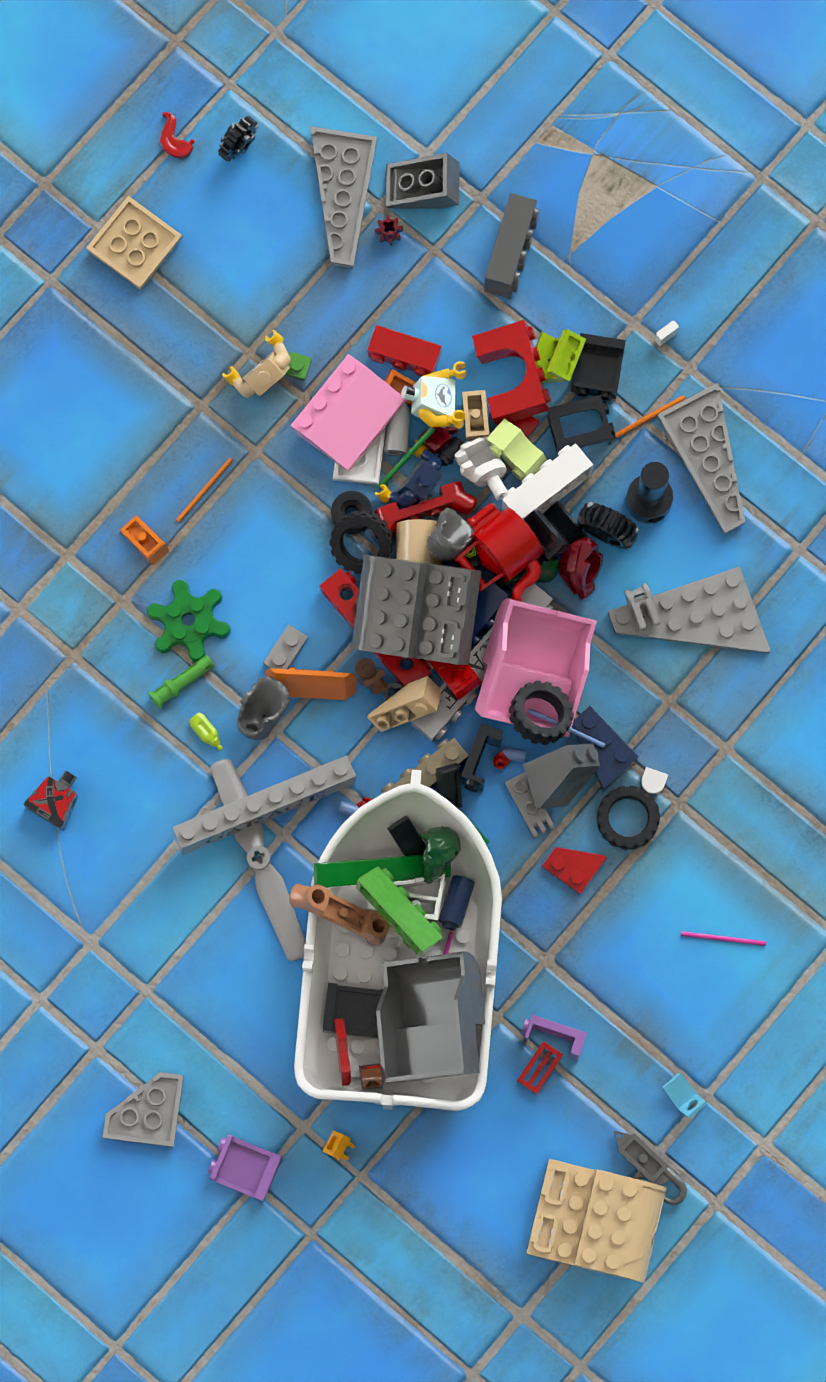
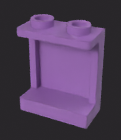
M228 1134L226 1139H221L217 1151L221 1152L218 1160H213L208 1170V1173L211 1174L210 1180L264 1202L283 1157Z

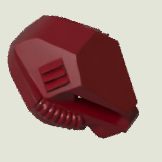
M581 537L565 548L559 561V575L574 595L578 594L580 600H583L595 591L594 581L603 564V554L598 552L597 543L591 538Z

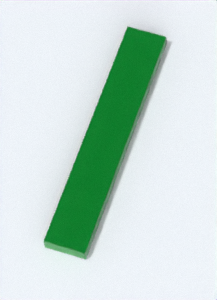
M423 854L314 863V885H322L324 887L357 885V880L377 866L381 870L386 868L394 877L392 882L424 878L425 868L419 863L423 859ZM451 863L444 872L445 878L451 877Z

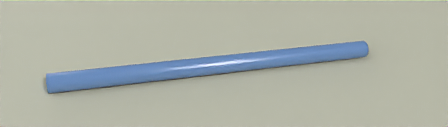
M532 709L528 710V713L555 726L558 724V721ZM571 727L567 730L602 748L606 745Z

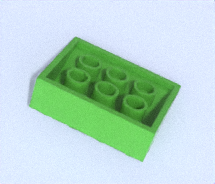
M377 866L357 880L356 888L419 958H422L442 940L443 937L440 934L443 931L434 921L429 923L424 917L426 912L418 903L413 905L409 901V893L402 886L398 888L392 882L394 877L386 868L381 870Z

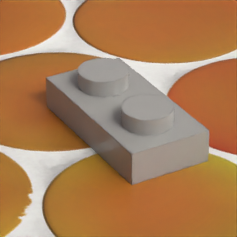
M288 624L266 657L263 665L273 669H289L308 640V636Z

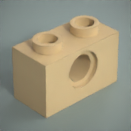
M485 390L462 392L463 411L466 417L464 419L466 442L478 437L489 436Z

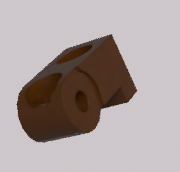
M380 1063L359 1066L362 1090L383 1088Z

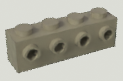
M455 738L450 741L445 739L436 747L438 750L432 755L427 753L418 761L419 765L413 770H421V785L433 789L436 786V768L458 763L461 767L467 762L469 755ZM411 767L400 775L401 779L398 782L387 784L381 790L382 794L400 785L410 784Z

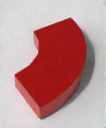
M343 1018L334 1019L341 1085L346 1086L351 1083V1069L345 1023Z

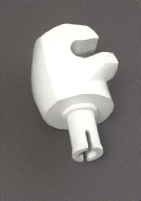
M488 436L478 437L462 444L460 450L455 454V460L460 466L461 474L479 487L488 485L496 500L503 499V495L508 490H506L500 478L506 473L507 468L503 461L489 450L491 445L486 439Z

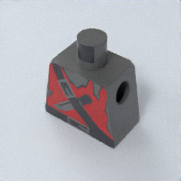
M66 770L59 781L48 776L23 805L29 811L64 831L78 799L77 793L70 789L77 777Z

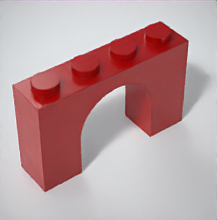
M521 320L472 336L476 356L481 364L505 357H516L526 363V375L518 387L487 398L492 420L497 426L504 418L511 423L550 411L548 402H551V396L548 388L545 389L543 381H546V376L543 368H539L538 365L541 356L538 347L533 345L532 340H535L536 336L532 326L528 327L525 320Z

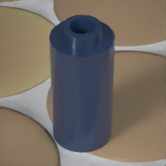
M459 875L452 876L439 917V922L442 923L443 928L455 931L456 928L462 927L475 885L473 880Z

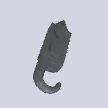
M614 1131L619 1148L617 1151L650 1183L661 1186L670 1180L678 1188V1196L674 1199L664 1197V1202L670 1205H677L683 1202L687 1195V1187L683 1179L635 1133L627 1134Z

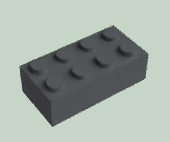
M510 193L485 275L484 292L511 299L512 292L517 293L521 274L519 271L523 272L527 259V251L525 250H530L533 240V230L531 229L536 230L539 220L540 209L536 208L537 200Z

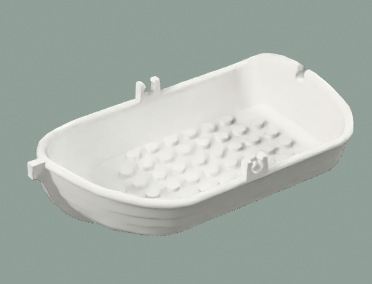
M412 770L410 784L400 785L379 795L353 813L331 838L317 863L404 856L387 828L406 815L418 833L425 834L430 828L441 826L448 827L457 833L460 839L461 851L451 862V877L444 878L437 925L443 931L440 934L443 938L422 958L444 953L448 934L451 930L442 927L439 917L452 876L459 875L473 880L475 885L461 928H456L455 931H452L454 934L449 953L463 951L471 953L480 969L485 1024L475 1026L480 1073L410 1082L383 1083V1088L362 1090L359 1066L381 1064L379 1039L347 1035L351 1083L350 1085L342 1086L335 1034L323 1032L328 982L337 983L341 986L381 990L384 989L382 963L419 958V956L413 950L406 947L402 938L390 925L384 942L379 945H371L365 938L311 912L308 913L306 944H304L303 977L294 1072L298 1086L306 1094L316 1099L371 1102L382 1105L383 1109L393 1110V1106L405 1105L460 1111L468 1109L480 1101L487 1083L502 906L501 885L492 855L474 825L466 815L433 789L421 785V770ZM314 875L311 882V886L314 885ZM357 885L326 887L332 890L331 894L367 910L368 900L358 891Z

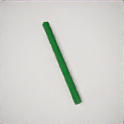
M430 427L383 478L379 485H377L379 489H381L380 485H386L431 436L435 431L434 428Z

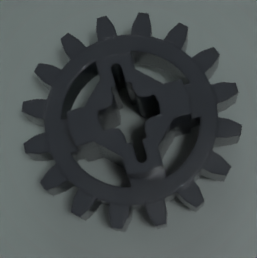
M250 116L242 118L236 124L232 123L220 140L221 144L219 147L221 148L218 150V155L225 161L230 162L231 159H235L241 153L244 154L255 140L254 134L257 132L258 123Z

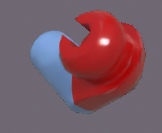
M504 748L494 756V767L501 770L512 760L524 762L526 751Z
M365 797L355 805L342 801L338 811L351 816L372 799Z

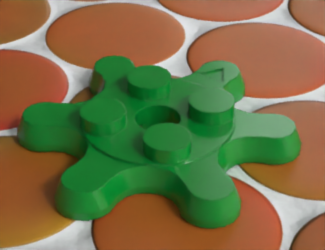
M179 579L172 585L174 593L172 603L166 606L158 603L149 605L147 616L151 620L160 621L164 625V633L155 641V648L158 652L164 654L169 652L175 645H183L188 650L190 660L196 663L206 655L203 646L206 638L211 636L220 639L227 638L231 633V628L228 623L218 621L213 616L214 608L221 603L223 598L222 593L218 589H210L204 596L195 597L190 593L188 583L185 580ZM186 614L195 617L193 625L186 626L182 623V619Z

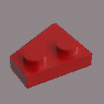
M555 847L542 865V868L580 895L607 857L600 854Z

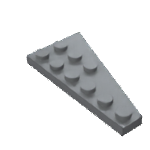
M310 126L331 265L354 268L377 137Z

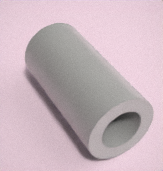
M405 403L386 425L384 453L387 455L404 456L407 453L411 409Z

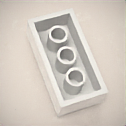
M576 443L571 447L569 445L565 446L559 451V456L553 461L549 459L540 466L541 470L535 475L533 473L527 475L521 481L523 483L517 489L512 487L503 495L502 510L511 508L523 520L537 508L543 514L556 501H560L591 477L592 462Z

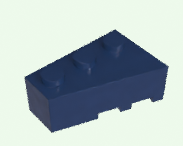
M488 577L485 582H489L494 577ZM496 581L478 593L472 648L482 639L481 634L493 626L501 603L506 598L511 599L512 589L505 583L502 584Z
M591 706L573 721V729L606 744L604 748L594 744L600 767L594 774L602 792H604L637 762L639 756ZM576 735L580 744H592V742Z

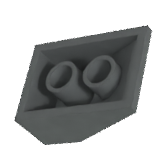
M448 153L387 164L386 207L439 209L459 205L460 162Z

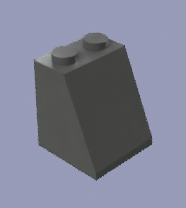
M593 743L566 745L523 764L536 808L564 807L571 802L600 767L598 752Z

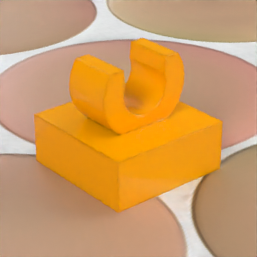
M333 1130L322 1152L338 1160H348L349 1157L344 1154L346 1147L354 1149L355 1145L350 1142L351 1138Z

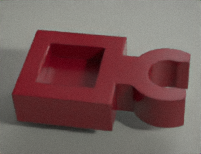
M454 426L445 428L433 427L435 431L423 445L436 455L451 442L450 435L456 434L459 431L458 428ZM425 430V431L419 436V439L425 434V432H426L427 430Z

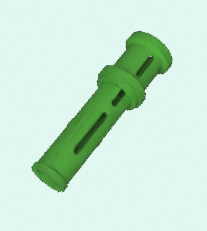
M205 655L172 680L166 679L162 686L153 692L149 691L148 695L160 710L164 703L173 697L177 698L183 688L214 668L215 665Z

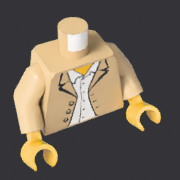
M272 330L274 334L271 338L267 335L265 336V340L274 347V351L243 378L232 366L230 367L232 370L230 374H222L227 382L233 385L243 397L250 398L255 394L261 396L281 379L290 368L289 363L291 359L283 344L284 338L275 330Z

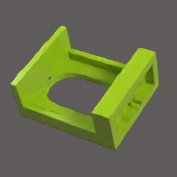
M568 329L562 331L560 338H554L545 332H541L536 347H538L541 360L538 361L539 368H543L546 376V381H543V383L570 381L585 344V338Z

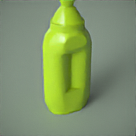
M199 712L189 720L190 727L204 743L217 747L221 751L223 746L220 745V738L216 728L202 713Z

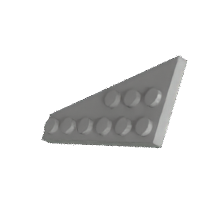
M716 383L659 413L657 417L725 535L744 525L745 518L723 413L719 384Z

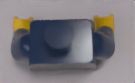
M422 444L414 453L417 458H421L399 489L396 492H391L385 484H382L380 487L383 491L380 493L375 492V495L383 503L388 501L390 503L396 502L398 506L403 508L419 504L443 475L439 472L442 466L441 459Z

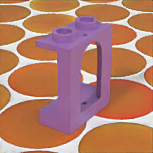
M532 1015L530 1020L525 1019L521 1035L525 1036V1043L528 1041L531 1029H535L574 1042L569 1057L576 1060L579 1059L587 1035L586 1032Z

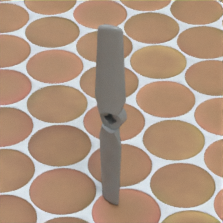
M223 759L211 765L210 769L224 806L248 796L232 760ZM261 823L235 833L236 841L247 852L248 864L255 870L256 891L289 961H296L303 958L304 944L306 942L294 908L289 902V894L283 877L270 863L271 856L264 847V830ZM258 852L260 855H265L261 864L252 860L256 858L255 854Z

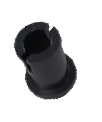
M455 436L443 451L440 450L438 452V457L444 466L454 463L455 454L460 450V446L464 444L463 441Z

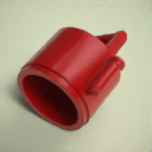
M489 503L473 517L467 519L468 525L474 531L470 536L474 539L473 544L456 557L454 561L458 562L462 568L475 570L465 555L474 547L476 548L482 565L497 575L487 583L481 577L479 592H482L499 579L509 582L526 568V574L514 586L511 597L513 600L522 602V594L525 589L532 586L539 579L541 569L537 559L543 554V548L531 528L514 510L507 508L500 512L493 503Z

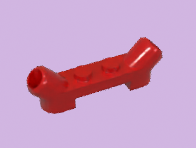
M458 481L441 486L440 497L401 510L398 509L397 503L393 502L376 509L374 512L380 516L379 518L382 521L385 520L387 522L388 529L392 531L391 537L393 539L398 522L421 519L428 515L436 517L445 508H450L465 516H469L472 514L477 500L476 497L465 493L462 482ZM373 531L374 536L378 539V536Z

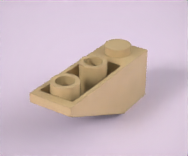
M426 676L407 684L369 713L367 718L381 732L418 719L438 710L442 690Z

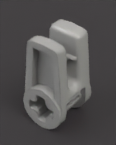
M647 583L642 584V587L630 591L628 589L624 591L627 604L632 611L639 632L647 628L646 619L642 615L640 606L646 608L648 618H650L653 627L661 624Z

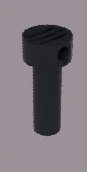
M650 462L642 468L641 475L635 478L629 486L626 496L627 509L630 515L639 522L645 524L657 523L663 520L670 511L673 502V490L668 482L669 471L662 463Z

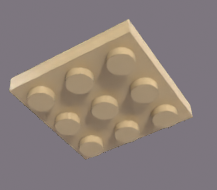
M128 196L86 249L141 290L183 237L175 229Z

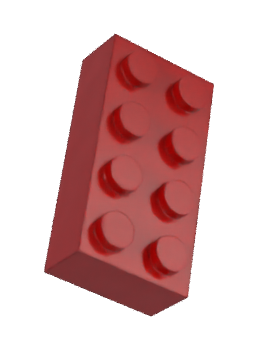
M428 660L458 700L482 683L470 665H457Z

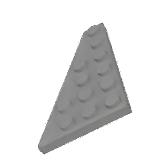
M740 567L652 596L661 624L653 627L650 618H648L646 608L640 606L642 615L646 619L647 628L644 631L639 632L628 604L608 611L616 635H632L639 638L647 637L670 642H686L693 645L701 644L724 649L732 648L740 651L763 652V654L771 651Z

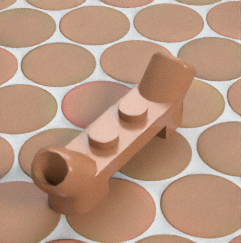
M296 884L293 886L289 896V902L292 907L307 910L365 938L371 945H379L384 942L389 931V923L378 912L364 910L331 894L332 890L322 885L307 886Z

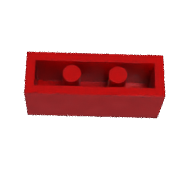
M376 325L367 352L368 357H371V360L376 363L383 364L387 362L393 364L392 366L395 369L401 371L408 369L414 371V374L422 377L435 372L442 353V346Z

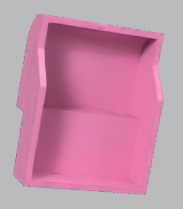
M506 598L497 611L483 657V662L488 666L474 710L481 717L513 724L509 718L511 716L509 707L511 706L512 699L525 684L541 681V683H552L551 686L554 687L558 686L562 689L561 692L563 694L566 693L568 695L569 703L572 702L573 705L572 712H574L575 718L589 672L590 643L597 621ZM531 698L525 701V712L534 724L547 728L555 726L528 713V710L532 709L558 721V714L549 702L539 698ZM567 731L564 736L569 737L570 732Z

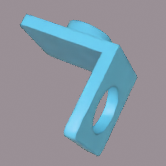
M678 1073L663 1086V1090L674 1105L687 1118H691L707 1104L704 1099L696 1094L681 1073ZM698 1102V1104L693 1109L688 1110V1108L692 1104Z

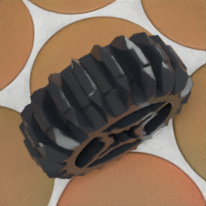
M585 503L577 519L581 529L612 547L631 548L638 536L639 529L631 519L613 510L611 507L608 508L598 503Z

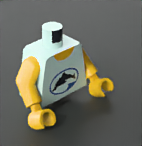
M459 361L454 364L453 370L447 368L424 375L419 378L413 387L405 385L401 392V398L412 401L411 413L432 428H445L451 424L455 428H462L466 417L464 411H455V380L452 377L455 376L457 379H464L466 377L465 370L458 371L465 368V363Z

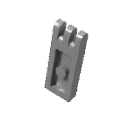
M525 772L504 782L533 838L538 837V833L535 830L537 826L542 834L547 832L543 825L545 822L550 830L555 828L546 809L536 808Z

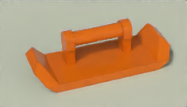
M290 667V670L269 668L265 671V678L271 676L286 686L289 691L288 697L346 700L356 693L357 676L352 673L334 672V670H303Z

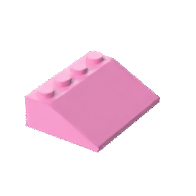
M348 354L291 424V427L298 436L347 471H350L407 400L402 399L401 394Z

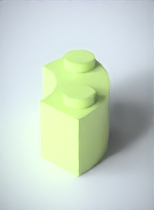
M505 418L486 438L491 445L489 450L498 458L501 457L513 469L511 471L512 474L519 480H522L531 473L535 475L541 470L540 466L547 461L544 453L533 445L519 428Z

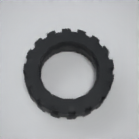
M354 511L349 515L346 514L336 524L331 533L329 544L332 547V556L336 557V562L339 566H344L346 571H354V574H361L363 560L353 557L346 550L343 543V536L350 527L362 525L376 533L380 541V550L376 556L389 558L392 553L394 540L391 537V529H388V524L385 520L382 521L379 518L380 516L375 513L373 515L369 514L370 511Z
M535 681L533 684L531 682L525 684L514 696L509 707V713H511L509 718L510 722L514 724L515 731L517 733L520 732L522 738L525 740L528 738L534 744L539 742L542 745H548L549 742H557L572 725L571 721L574 718V712H572L573 705L572 702L569 703L568 695L566 693L563 694L561 692L562 689L558 686H551L552 683L549 682L541 683V681ZM531 698H539L549 702L558 714V724L551 728L534 724L525 712V701Z
M631 785L629 787L620 786L615 790H611L602 799L597 812V826L602 837L610 845L623 850L638 849V847L646 845L654 837L660 822L659 807L654 801L653 796L649 795L646 790ZM622 799L639 801L647 811L648 823L646 828L636 836L625 837L619 835L612 829L609 823L611 807Z

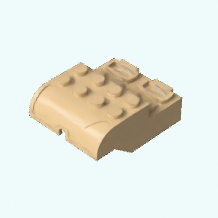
M549 1159L526 1255L644 1283L666 1187L598 1169L593 1170Z

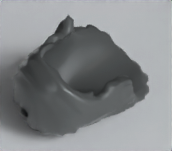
M445 508L444 511H441L431 535L428 536L427 550L436 560H453L473 544L474 539L470 536L474 531L455 510Z
M271 676L266 678L260 677L258 682L253 684L251 690L244 692V696L240 700L242 705L239 710V717L237 718L238 730L245 737L252 740L265 739L284 715L290 699H288L289 691L281 681Z

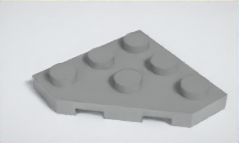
M162 1072L155 1075L149 1082L106 1113L102 1138L174 1147L184 1075Z

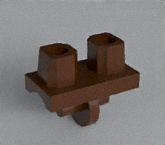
M362 658L357 661L355 671L359 676L357 681L361 686L368 687L371 693H375V695L388 688L382 678L386 675L382 668L376 667L375 663L368 658Z

